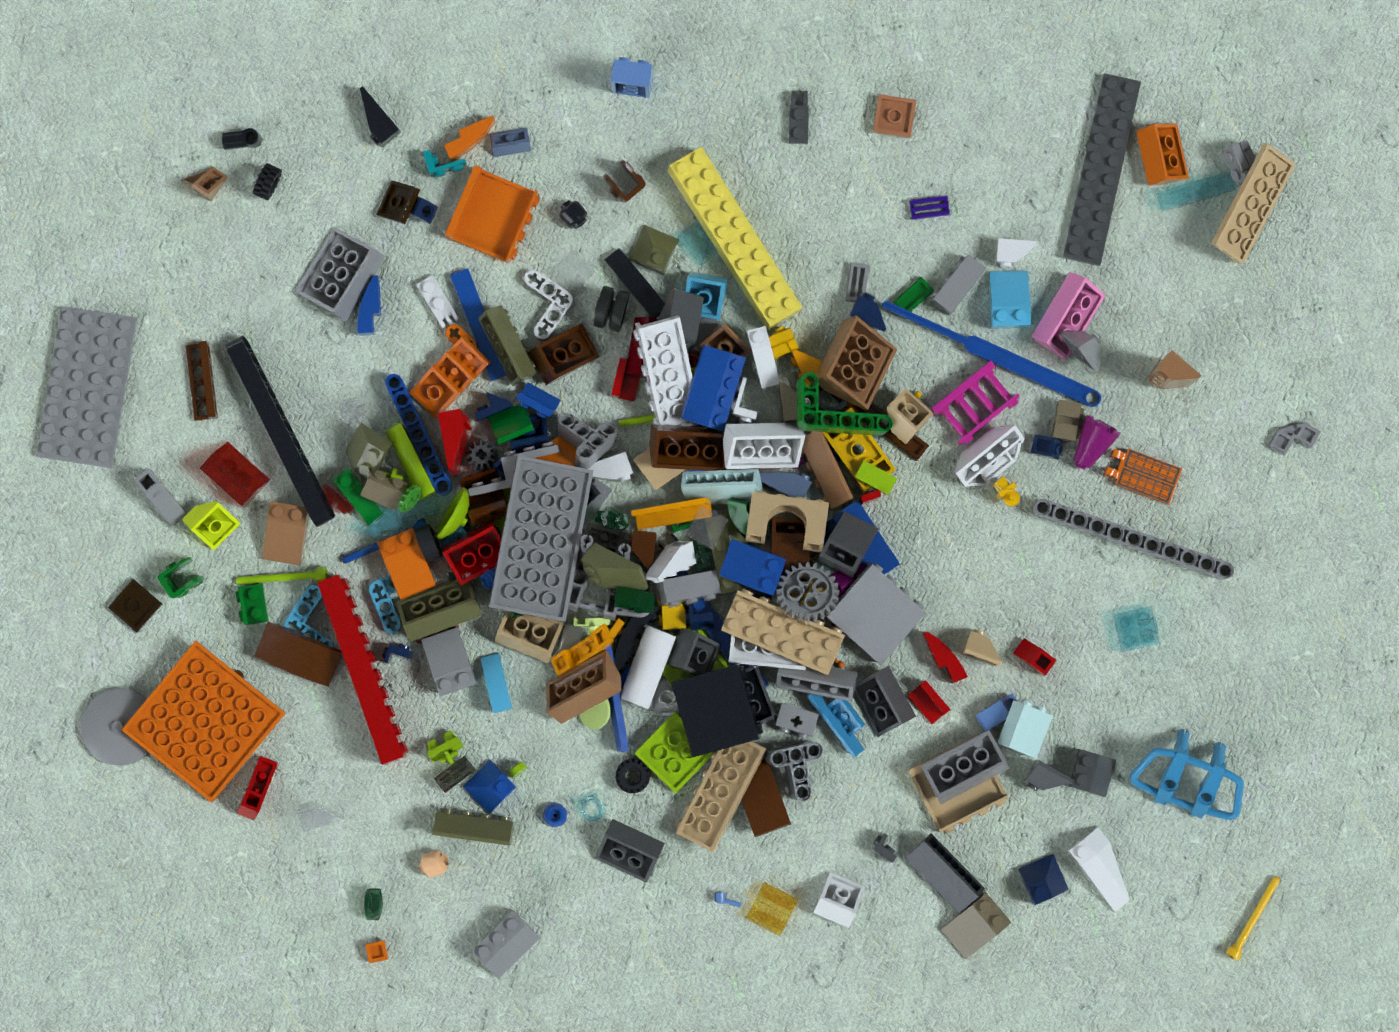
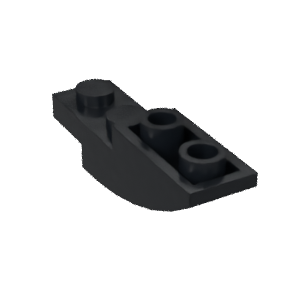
M655 605L654 613H649L642 618L630 617L625 624V629L618 638L613 655L614 664L618 671L622 672L628 665L626 661L629 657L635 656L640 644L635 637H641L647 622H652L657 617L658 613L656 611L659 608Z

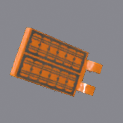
M1129 448L1126 453L1117 449L1112 450L1110 457L1120 460V464L1117 470L1106 467L1103 475L1116 479L1114 484L1116 486L1169 505L1182 468Z

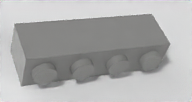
M806 667V670L779 668L776 687L852 701L856 687L857 672L831 667L827 676Z

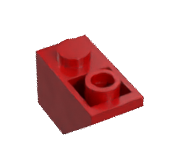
M1023 638L1012 653L1042 676H1046L1057 661L1043 649Z

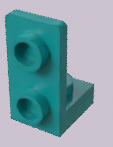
M430 150L423 152L430 176H435V178L446 175L445 172L451 170L453 172L461 171L464 169V166H467L466 160L461 159L436 167V165H439L436 154H432Z

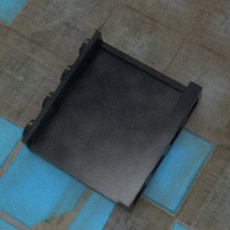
M740 663L686 679H679L671 683L692 757L744 744L762 737L763 728L760 722L757 723L755 716L758 715L757 708L750 699V696H752L751 687L746 685L745 682L747 677L744 666L741 667Z

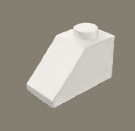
M998 238L995 264H1000V267L1011 268V265L1018 263L1035 248L1037 241Z

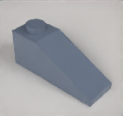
M759 472L762 484L787 497L804 498L812 484L809 481L810 477L801 472L799 475L796 473Z

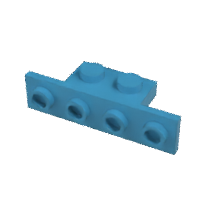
M809 694L807 696L811 704L817 709L823 720L829 725L835 736L853 758L865 750L854 736V733L866 724L847 700L835 699L830 703L825 696Z

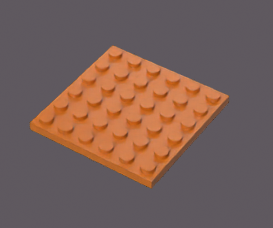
M195 640L122 728V731L212 803L286 712Z

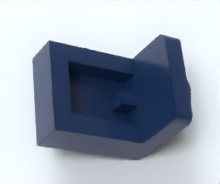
M399 643L398 646L390 644L389 648L385 647L382 658H385L384 662L389 664L393 653L411 659L413 652L409 651L410 647Z

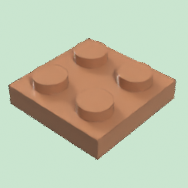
M879 94L873 133L911 138L916 100Z

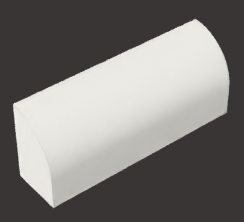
M646 625L620 693L621 699L649 709L676 636Z

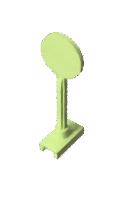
M603 617L573 618L574 626L588 628V635L590 636V632L603 624L613 625V620L603 619ZM606 699L579 714L582 723L590 729H599L605 726L610 718V704Z

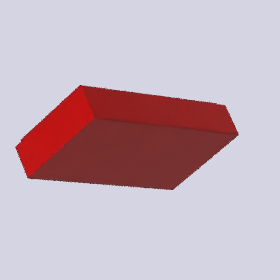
M875 490L861 495L859 498L861 505L880 499V491Z

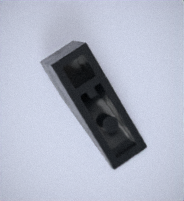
M362 86L360 91L369 130L372 133L370 138L376 145L380 143L384 147L401 132Z

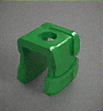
M191 557L182 559L178 563L172 562L165 567L166 570L158 575V580L170 598H181L189 594L190 589L196 588L203 583L205 578L198 576L178 589L170 577L181 568L190 564L193 561Z

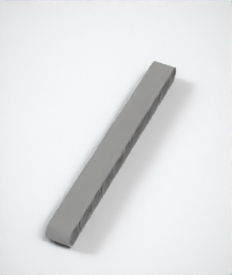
M1040 499L1033 505V513L1040 518L1220 580L1228 579L1234 574V567L1229 562L1047 499ZM1039 503L1047 506L1046 513H1040L1037 510ZM1058 509L1065 512V518L1062 520L1058 519L1055 515ZM1075 516L1083 518L1081 526H1077L1074 523ZM1093 522L1101 524L1100 532H1095L1092 529ZM1112 528L1119 530L1120 535L1118 538H1113L1110 535ZM1131 534L1136 535L1138 538V542L1135 545L1131 544L1128 540ZM1148 541H1153L1156 544L1154 551L1148 550L1146 546ZM1166 547H1171L1174 550L1173 557L1166 556ZM1185 553H1189L1192 556V562L1189 564L1183 560ZM1204 559L1210 562L1208 570L1203 569L1201 566V562ZM1221 566L1228 568L1229 573L1227 576L1221 575Z

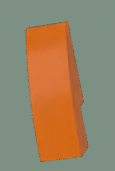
M493 115L458 130L461 138L444 145L451 162L471 151L484 139L495 124Z

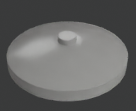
M117 688L99 694L88 704L82 717L81 734L87 749L93 756L110 765H129L141 760L149 753L122 731V728L146 701V697L130 689Z

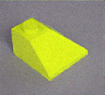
M218 501L196 505L182 518L184 523L212 550H215L241 524Z

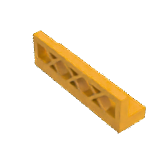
M699 498L631 511L632 516L636 517L638 530L713 517L710 498Z

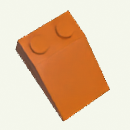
M413 528L377 542L400 600L436 586L429 565L418 545Z

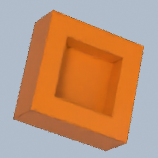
M385 940L365 944L369 963L389 959Z

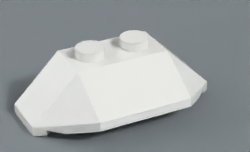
M1015 424L990 429L961 453L954 472L965 487L987 485L1016 461L1021 444L1025 438Z

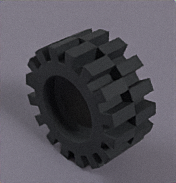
M266 163L258 175L253 194L269 200L278 186L282 170Z
M638 759L623 761L615 773L617 785L627 793L641 792L647 787L650 780L649 768ZM635 768L640 772V780L635 784L627 782L625 778L627 770Z

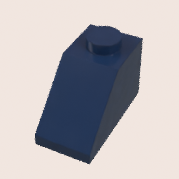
M860 292L850 311V316H858L866 324L885 332L886 324L875 296L868 292L864 294Z

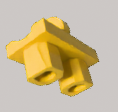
M1003 476L993 484L998 492L996 495L998 500L1003 498L1004 503L1010 507L1019 503L1020 495L1014 490L1017 487L1014 482L1009 484Z

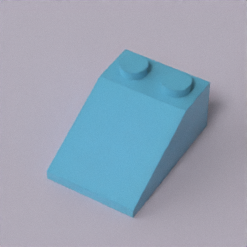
M1028 271L989 272L991 329L1029 328L1031 326V305Z

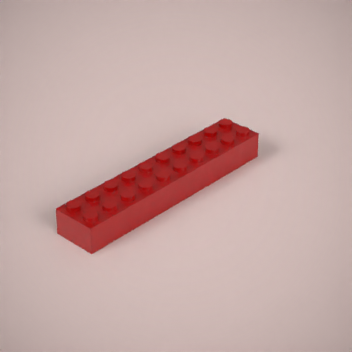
M336 575L319 581L317 583L381 764L387 765L406 758V753L409 751L405 741L403 742L400 739L399 735L402 734L399 723L394 722L393 717L396 714L393 706L388 705L387 698H389L386 687L381 685L380 680H383L380 669L375 668L374 662H376L374 652L369 650L367 644H370L367 633L361 629V626L364 624L361 616L355 612L354 608L357 607L354 597L349 595L348 590L351 587L348 579L343 578L341 575Z

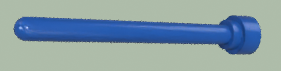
M424 518L417 520L413 527L406 530L413 528L415 531V529L427 525ZM376 542L344 556L342 562L346 564L379 550V546Z

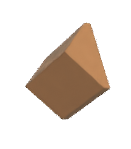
M725 323L718 324L699 344L701 347L707 345L743 357L752 351Z

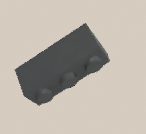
M889 666L856 683L854 695L877 737L916 717Z
M612 819L595 859L647 883L665 843Z

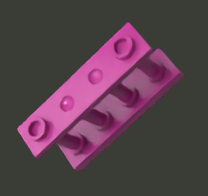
M992 361L988 362L931 408L935 416L937 414L943 415L961 436V439L957 442L959 446L962 443L967 445L974 439L972 435L1007 407L1011 409L1019 403L1017 399L1020 395L1017 393L1012 397L994 376L993 369L996 366ZM983 377L985 380H989L1006 401L999 409L994 406L980 389L978 381ZM968 389L975 393L991 413L984 421L980 419L964 399L963 393ZM953 401L956 404L958 403L975 423L976 427L969 433L966 432L949 411L948 405Z

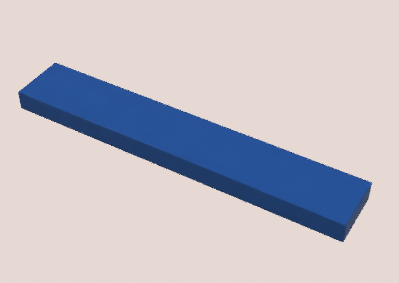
M469 269L451 274L450 276L479 351L491 362L486 367L491 382L507 376L478 320L485 311Z
M610 645L605 650L614 662L612 646ZM617 693L608 698L617 751L626 752L629 751L620 693Z

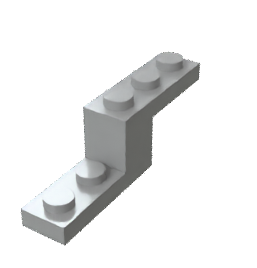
M549 442L542 444V448L536 450L532 446L523 448V453L516 454V451L504 453L505 457H501L506 480L503 481L502 477L491 479V484L484 485L483 482L472 484L473 488L468 489L470 496L511 487L518 455L536 458L560 452L558 445Z

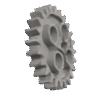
M809 562L806 563V567L799 563L798 569L792 565L791 572L785 570V576H780L781 582H778L777 588L779 589L776 590V595H778L777 602H782L780 609L786 608L785 615L792 613L791 619L798 616L799 622L806 618L807 623H809L810 618L817 622L818 616L824 620V613L831 615L830 609L835 610V603H838L839 598L837 596H839V590H837L838 583H834L835 576L829 577L830 570L823 572L824 566L817 569V563L810 567ZM805 578L808 582H801L800 579ZM816 579L817 581L812 585L811 592H808L813 580ZM822 587L825 591L820 592L817 588ZM807 592H808V594H807L806 597H805V600H804L803 604H802L801 606H799V604L801 603V601L804 599V593H807ZM795 593L798 594L799 597L793 598L790 595ZM807 603H814L816 606L810 607Z

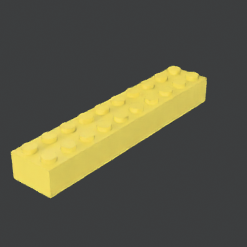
M702 146L669 165L667 172L759 319L766 326V330L769 331L799 313L803 307Z

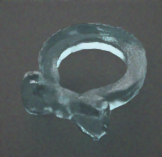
M596 793L578 801L582 805L581 811L583 816L589 821H597L604 814V805L597 798L598 795ZM592 800L599 804L600 813L597 816L587 815L585 809L588 801Z

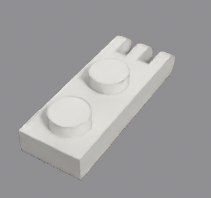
M433 275L416 284L442 328L446 327L442 321L445 318L449 325L452 324L449 318L450 315L456 321L459 319Z

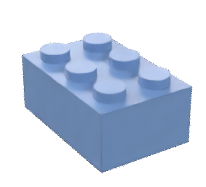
M619 57V60L614 59L611 77L612 93L650 98L653 81L652 64L645 60L631 62L629 58Z

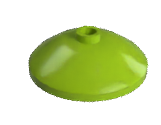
M461 488L448 506L437 527L435 538L443 539L453 534L460 525L464 527L469 518L466 515L469 508V493L466 488Z

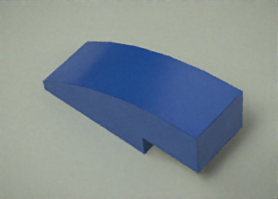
M378 275L373 276L362 298L357 327L359 336L374 335V316H381L380 278Z

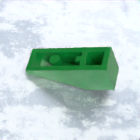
M349 468L333 479L370 527L385 516L374 501L360 496L364 487Z

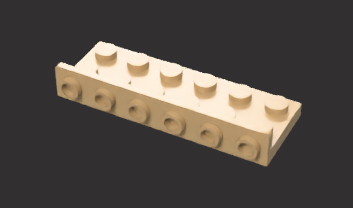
M1263 143L1211 242L1213 246L1229 256L1230 261L1234 263L1244 264L1248 258L1250 250L1257 241L1260 231L1265 225L1271 210L1274 208L1296 165L1267 143Z
M737 590L721 631L822 674L829 675L845 637L842 634V630L833 626L831 629L824 627L825 623L819 620L807 623L806 618H803L801 622H799L798 616L791 619L792 613L785 615L786 608L780 609V604L774 606L770 604L771 600L760 596L758 599L753 597V593L748 590Z
M751 741L715 751L711 758L712 763L710 767H707L703 773L704 779L701 785H697L692 802L690 801L685 808L686 814L684 818L680 819L677 823L676 834L714 853L767 749Z

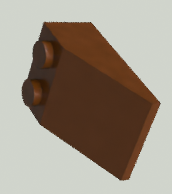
M582 323L535 346L528 352L546 386L600 357Z

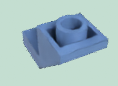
M1013 693L975 716L985 732L1006 720L1013 700L1017 701Z

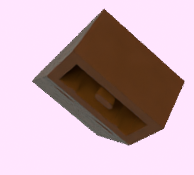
M772 518L771 552L787 557L781 573L782 576H785V570L791 572L792 565L796 569H798L799 563L803 567H806L807 562L810 565V551L803 550L805 525L801 519ZM805 578L800 579V581H808Z

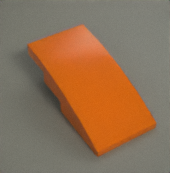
M462 336L427 371L409 394L437 419L438 413L444 412L491 362L465 336Z

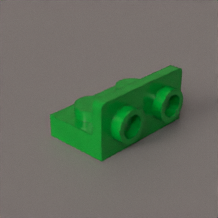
M263 584L238 587L236 599L237 603H241L242 610H239L240 621H244V625L269 622Z

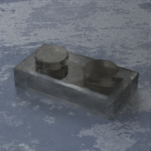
M464 755L436 776L434 780L446 793L476 769Z

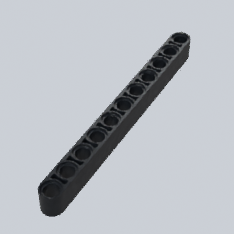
M242 335L228 343L226 350L312 522L316 527H319L335 518V514L251 345Z

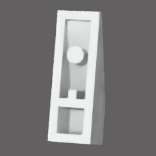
M766 326L748 330L747 337L761 388L764 389L778 385L780 380Z
M626 452L597 461L588 468L594 470L592 478L611 481L620 480V483L630 480V476L634 475Z

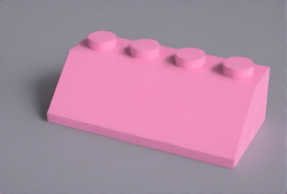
M1069 272L1031 337L1041 346L1068 360L1072 352L1059 333L1061 331H1085L1106 295L1087 278Z

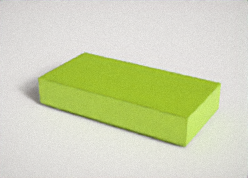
M863 460L854 477L886 495L890 494L898 479Z

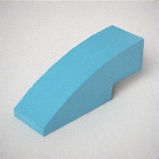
M499 653L480 658L493 713L513 709Z

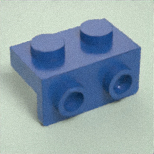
M529 382L526 383L523 391L519 392L516 398L520 401L519 405L526 409L532 407L537 410V415L545 419L547 416H553L561 401Z

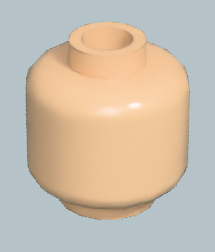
M440 850L423 854L421 862H419L420 871L430 878L444 874L449 867L447 855Z

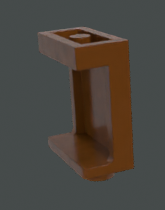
M496 468L486 469L475 475H468L459 481L461 487L468 490L473 488L472 484L483 482L484 485L491 484V479L500 477ZM503 489L474 496L469 494L468 515L473 527L506 517L508 506Z

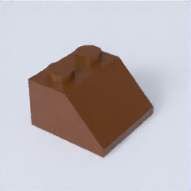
M633 530V534H629L628 545L638 560L649 571L655 559L657 533Z

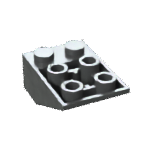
M844 512L823 547L818 561L853 579L879 528Z

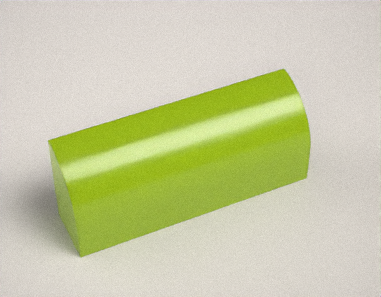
M399 423L387 430L385 433L388 439L393 442L392 447L411 485H418L421 488L419 501L421 502L437 494L404 425Z

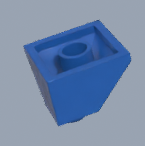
M489 760L463 788L490 814L517 786Z

